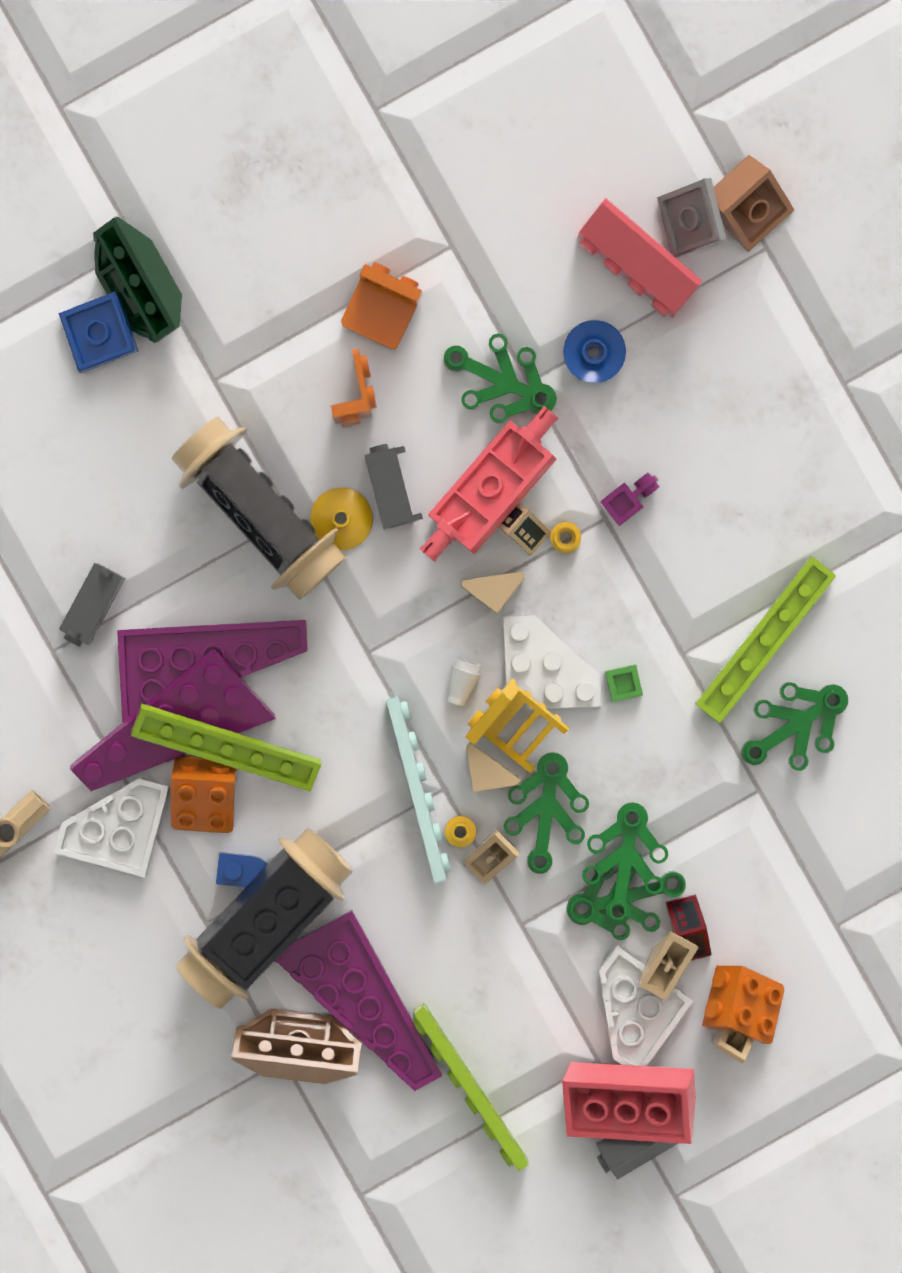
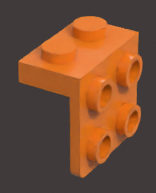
M373 262L372 266L364 264L359 274L360 281L341 319V324L343 327L394 350L398 348L422 297V290L418 288L419 283L411 278L402 276L399 280L389 275L391 270L375 262Z
M358 349L352 350L362 399L331 405L335 424L341 423L343 428L361 424L360 419L372 417L371 409L377 408L373 387H366L365 378L371 377L366 355L360 356Z
M192 756L175 758L171 775V827L175 830L232 832L234 827V789L238 769Z
M716 966L702 1026L711 1030H733L762 1044H771L782 1004L784 986L744 966Z

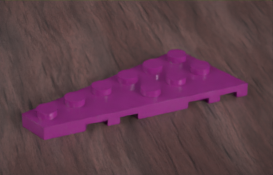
M306 620L117 630L122 723L138 711L141 704L148 703L213 649L223 657L240 677L307 652Z
M215 649L210 651L145 704L235 733L244 732L276 719L271 709ZM138 710L72 763L70 770L90 791H94L187 753L132 737L131 732L139 712Z
M353 910L292 942L275 960L297 983H300L325 1009L349 1031L353 1032L366 1047L381 1058L414 1091L442 1077L439 1067L421 1034L413 1024L410 1014Z

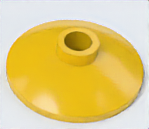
M334 488L323 493L315 501L311 510L310 523L316 531L314 535L319 541L333 529L337 528L339 531L334 544L339 550H348L358 546L367 538L372 528L373 515L369 503L360 493L349 488ZM340 512L347 515V521L344 524H338L335 521V516Z

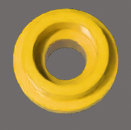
M561 522L550 533L551 545L558 552L571 553L581 543V532L573 523ZM562 532L570 533L571 541L568 544L560 541V534Z
M465 816L453 817L445 827L446 839L455 847L470 845L476 836V827L473 821ZM458 826H463L467 830L466 835L462 838L457 837L454 833L455 828Z

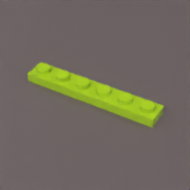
M811 556L694 704L715 721L721 723L837 575Z
M141 704L131 732L132 737L310 792L322 765L321 759L145 704Z
M423 1003L414 1009L416 1018L412 1020L413 1024L422 1036L425 1034L429 1036L433 1042L429 1046L439 1062L445 1060L451 1069L447 1074L455 1087L459 1088L462 1086L468 1096L464 1100L474 1115L479 1112L485 1120L482 1127L491 1141L497 1138L503 1147L499 1152L509 1167L514 1164L518 1171L528 1166L527 1156L426 1004Z

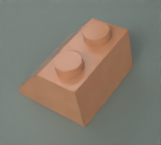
M750 155L714 186L723 226L748 252L794 211L793 206L771 170Z

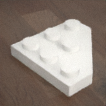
M535 615L503 617L506 685L513 678L517 682L516 685L524 692L527 690L531 693V697L539 704L542 702L546 705L545 709L601 707L600 675ZM524 703V705L519 710L533 709L526 703Z
M139 778L61 823L54 854L145 878L170 786Z
M616 945L598 970L612 1057L621 1065L647 1066L694 1001L676 987H674L666 1001L640 987L638 984L646 965Z

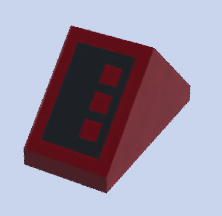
M696 894L665 902L673 933L698 946L691 961L711 956L708 931Z

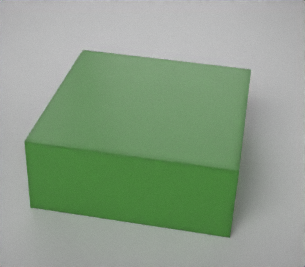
M636 664L605 671L612 702L643 695Z

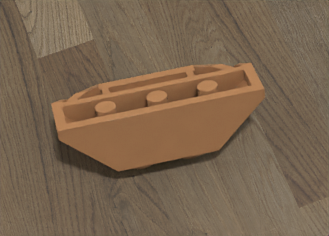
M270 1009L245 1025L243 1024L236 1028L231 1060L263 1077L327 1084L358 1075L361 1042L354 1038L334 1016Z

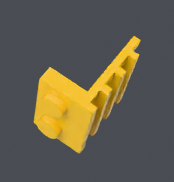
M512 678L502 691L499 688L493 691L486 700L489 706L483 713L478 710L469 720L467 725L471 729L465 738L475 745L484 735L531 774L536 767L526 759L554 727L563 734L568 731L569 727L560 721L561 718L557 714L554 716L545 709L546 705L542 702L539 704L534 700L530 692L527 690L524 692L516 685L517 682ZM526 703L534 711L510 740L505 743L497 735ZM541 715L549 723L520 755L512 747L536 718Z

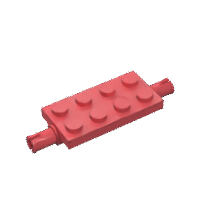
M543 406L526 427L522 426L520 428L509 420L430 511L428 516L437 523L438 529L419 549L435 562L453 540L454 542L459 541L475 554L557 460L553 454L541 445L542 441L540 439L558 421V417Z

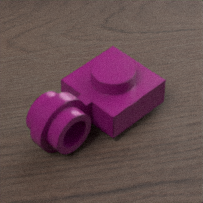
M649 472L634 483L637 489L633 492L624 482L602 499L600 503L618 526H621L644 508L637 497L642 494L646 498L660 487L657 484L658 478L655 475L652 477Z

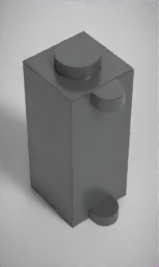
M382 444L369 448L371 454L364 456L383 529L423 519L422 513L412 515L397 455L405 453V447L400 446L389 449L388 444Z
M94 563L59 630L66 633L64 639L79 647L82 642L91 644L126 578L99 563Z
M603 1139L596 1143L601 1152L597 1159L605 1173L611 1171L618 1180L678 1143Z

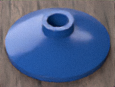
M590 320L580 323L570 331L564 343L563 357L567 368L576 378L588 383H601L611 379L620 371L626 357V346L622 335L614 326L604 321ZM596 347L600 352L599 357L591 358L588 355V350Z

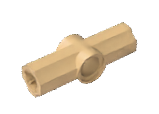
M31 790L0 820V829L3 824H9L15 831L14 838L11 841L3 839L0 834V858L51 810L47 802L34 790Z

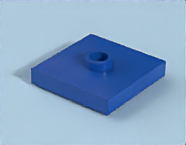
M112 292L58 313L79 373L139 352L119 292Z

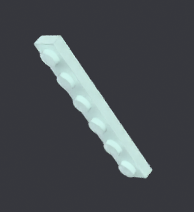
M399 696L386 701L434 883L447 880L445 872L451 871L447 853L440 854L437 843L443 841L439 823L432 824L430 811H434L435 807L431 792L424 793L421 781L427 780L423 762L416 763L413 752L419 750L415 732L408 733L406 720L411 719L406 701L400 702Z

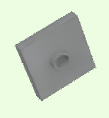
M711 178L702 179L657 197L671 253L675 258L727 240Z

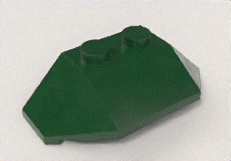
M118 216L112 218L93 232V241H95V274L106 294L115 291L119 292L132 332L157 343L180 327L182 293L153 241Z

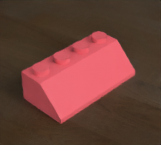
M606 198L579 231L578 237L581 239L579 242L581 247L591 255L599 254L605 260L603 265L616 276L621 273L629 280L627 283L628 287L639 296L643 293L653 301L651 306L664 317L667 313L673 317L702 283L699 277Z
M570 1062L562 1080L567 1136L691 1144L696 1101L694 1069Z

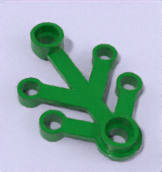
M494 334L489 339V348L495 353L501 373L469 358L467 351L461 346H452L446 350L444 364L450 371L459 372L464 369L496 384L479 391H466L461 399L462 405L466 409L473 410L481 403L509 393H514L524 399L506 406L495 404L490 410V418L493 422L503 423L508 417L528 410L538 414L543 406L548 411H552L557 401L556 393L552 387L541 382L535 365L536 354L532 348H521L517 354V361L521 366H524L529 386L517 380L506 349L508 341L503 334ZM495 338H501L504 341V346L501 349L493 347L492 341ZM525 351L530 352L532 355V360L528 363L523 362L520 358V355ZM455 352L462 355V361L458 364H454L450 360L451 354ZM539 393H543L547 397V402L543 405L535 401V396ZM469 394H473L477 398V402L473 406L465 403V397ZM496 408H502L505 411V417L496 419L493 416V411Z
M792 682L784 683L779 690L780 696L784 700L794 701L795 699H801L816 703L805 711L772 705L768 700L757 701L753 708L757 717L762 719L774 717L789 720V722L761 741L749 740L745 742L741 748L743 760L751 765L761 764L766 759L769 750L797 732L794 750L789 756L788 763L794 770H804L808 766L806 751L812 721L823 715L821 731L814 741V746L821 753L831 752L835 745L832 734L836 715L844 712L848 706V695L838 685H826L820 691L798 687ZM787 686H792L795 689L794 696L790 698L784 694V689ZM831 694H835L838 697V703L835 706L828 704L827 700ZM762 703H766L769 706V711L765 715H761L758 712V706ZM822 738H827L830 742L829 747L825 750L819 747V741ZM752 747L760 749V756L753 759L750 757L749 751ZM797 755H801L804 759V763L800 767H795L793 764V758Z
M555 752L544 754L537 763V772L522 784L513 786L508 791L510 802L520 805L525 802L529 792L544 783L543 794L540 798L516 816L508 817L504 822L505 832L508 835L516 836L522 831L525 824L540 814L536 846L527 857V864L530 870L537 874L547 872L552 866V856L548 852L552 815L566 832V838L570 843L579 844L585 838L583 828L575 825L556 800V786L558 785L570 799V807L576 813L585 812L589 807V800L585 795L580 794L566 776L568 763L562 755ZM551 762L558 764L559 769L555 774L547 772V765ZM515 789H520L523 792V798L519 801H515L511 797V793ZM576 798H583L585 800V806L582 809L574 807L573 803ZM511 820L519 823V828L515 832H511L507 828V824ZM572 829H579L581 831V837L578 840H572L569 837ZM537 856L545 857L546 863L543 867H537L534 864V859Z
M633 802L627 803L619 809L616 823L601 834L592 835L587 841L589 851L599 854L605 850L608 842L624 833L621 847L595 866H587L582 873L583 880L589 885H594L600 881L602 875L619 864L614 899L607 904L605 910L607 919L613 924H623L630 917L631 910L626 902L631 866L645 883V890L649 894L657 895L664 887L662 879L652 873L634 848L636 834L649 849L650 859L654 863H664L668 858V850L657 842L646 827L648 822L646 809L642 805ZM630 812H634L638 815L639 820L635 824H630L626 816ZM595 838H599L603 842V846L599 850L591 848L590 843ZM656 848L664 850L665 857L662 860H656L653 857V851ZM594 869L597 871L598 877L595 881L586 879V872L588 870ZM652 879L658 880L660 883L659 890L651 891L648 888V882ZM620 905L623 907L624 914L622 917L617 918L613 916L612 908L614 906Z
M631 867L629 883L636 873L633 867ZM612 868L606 876H601L597 884L588 885L584 893L572 896L567 903L566 911L571 921L576 924L585 925L593 922L611 932L615 939L625 940L630 934L628 924L626 922L623 924H613L607 919L606 915L599 912L606 909L607 904L614 899L616 882L608 895L596 898L604 880L609 879L613 875ZM594 870L595 874L591 881H595L598 877L596 870ZM669 871L661 877L664 887L659 894L665 893L669 897H678L685 891L686 881L680 873ZM676 878L678 886L675 889H669L667 887L668 879ZM659 881L649 883L648 888L651 891L659 890ZM645 885L628 889L626 902L631 910L629 918L640 923L648 932L656 931L660 926L659 917L653 912L646 913L630 904V902L655 895L649 894L645 890ZM585 903L588 906L585 914L576 912L578 904ZM616 905L613 907V909L624 914L622 906ZM650 916L656 918V925L651 928L645 925L646 918ZM624 925L626 933L623 936L616 935V926Z

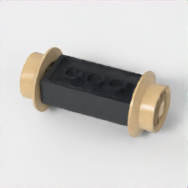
M215 417L194 433L172 456L171 459L184 472L179 487L184 489L198 479L197 484L281 575L271 588L274 590L287 586L301 600L346 559L345 555L334 544L339 530L337 528L333 529L314 545L318 539L314 535L316 533L314 527L306 519L301 520L293 512L295 508L288 498L284 495L279 496L271 488L273 483L265 473H258L251 466L250 463L252 461L243 449H236L234 447L245 435L247 429L241 427L230 430L219 417Z
M307 828L295 841L281 837L279 842L284 848L197 939L189 935L184 937L188 952L175 966L188 984L216 1008L222 1009L233 996L248 1000L250 993L247 989L334 900L333 896L340 901L345 899L340 885L351 875L353 870L312 829Z

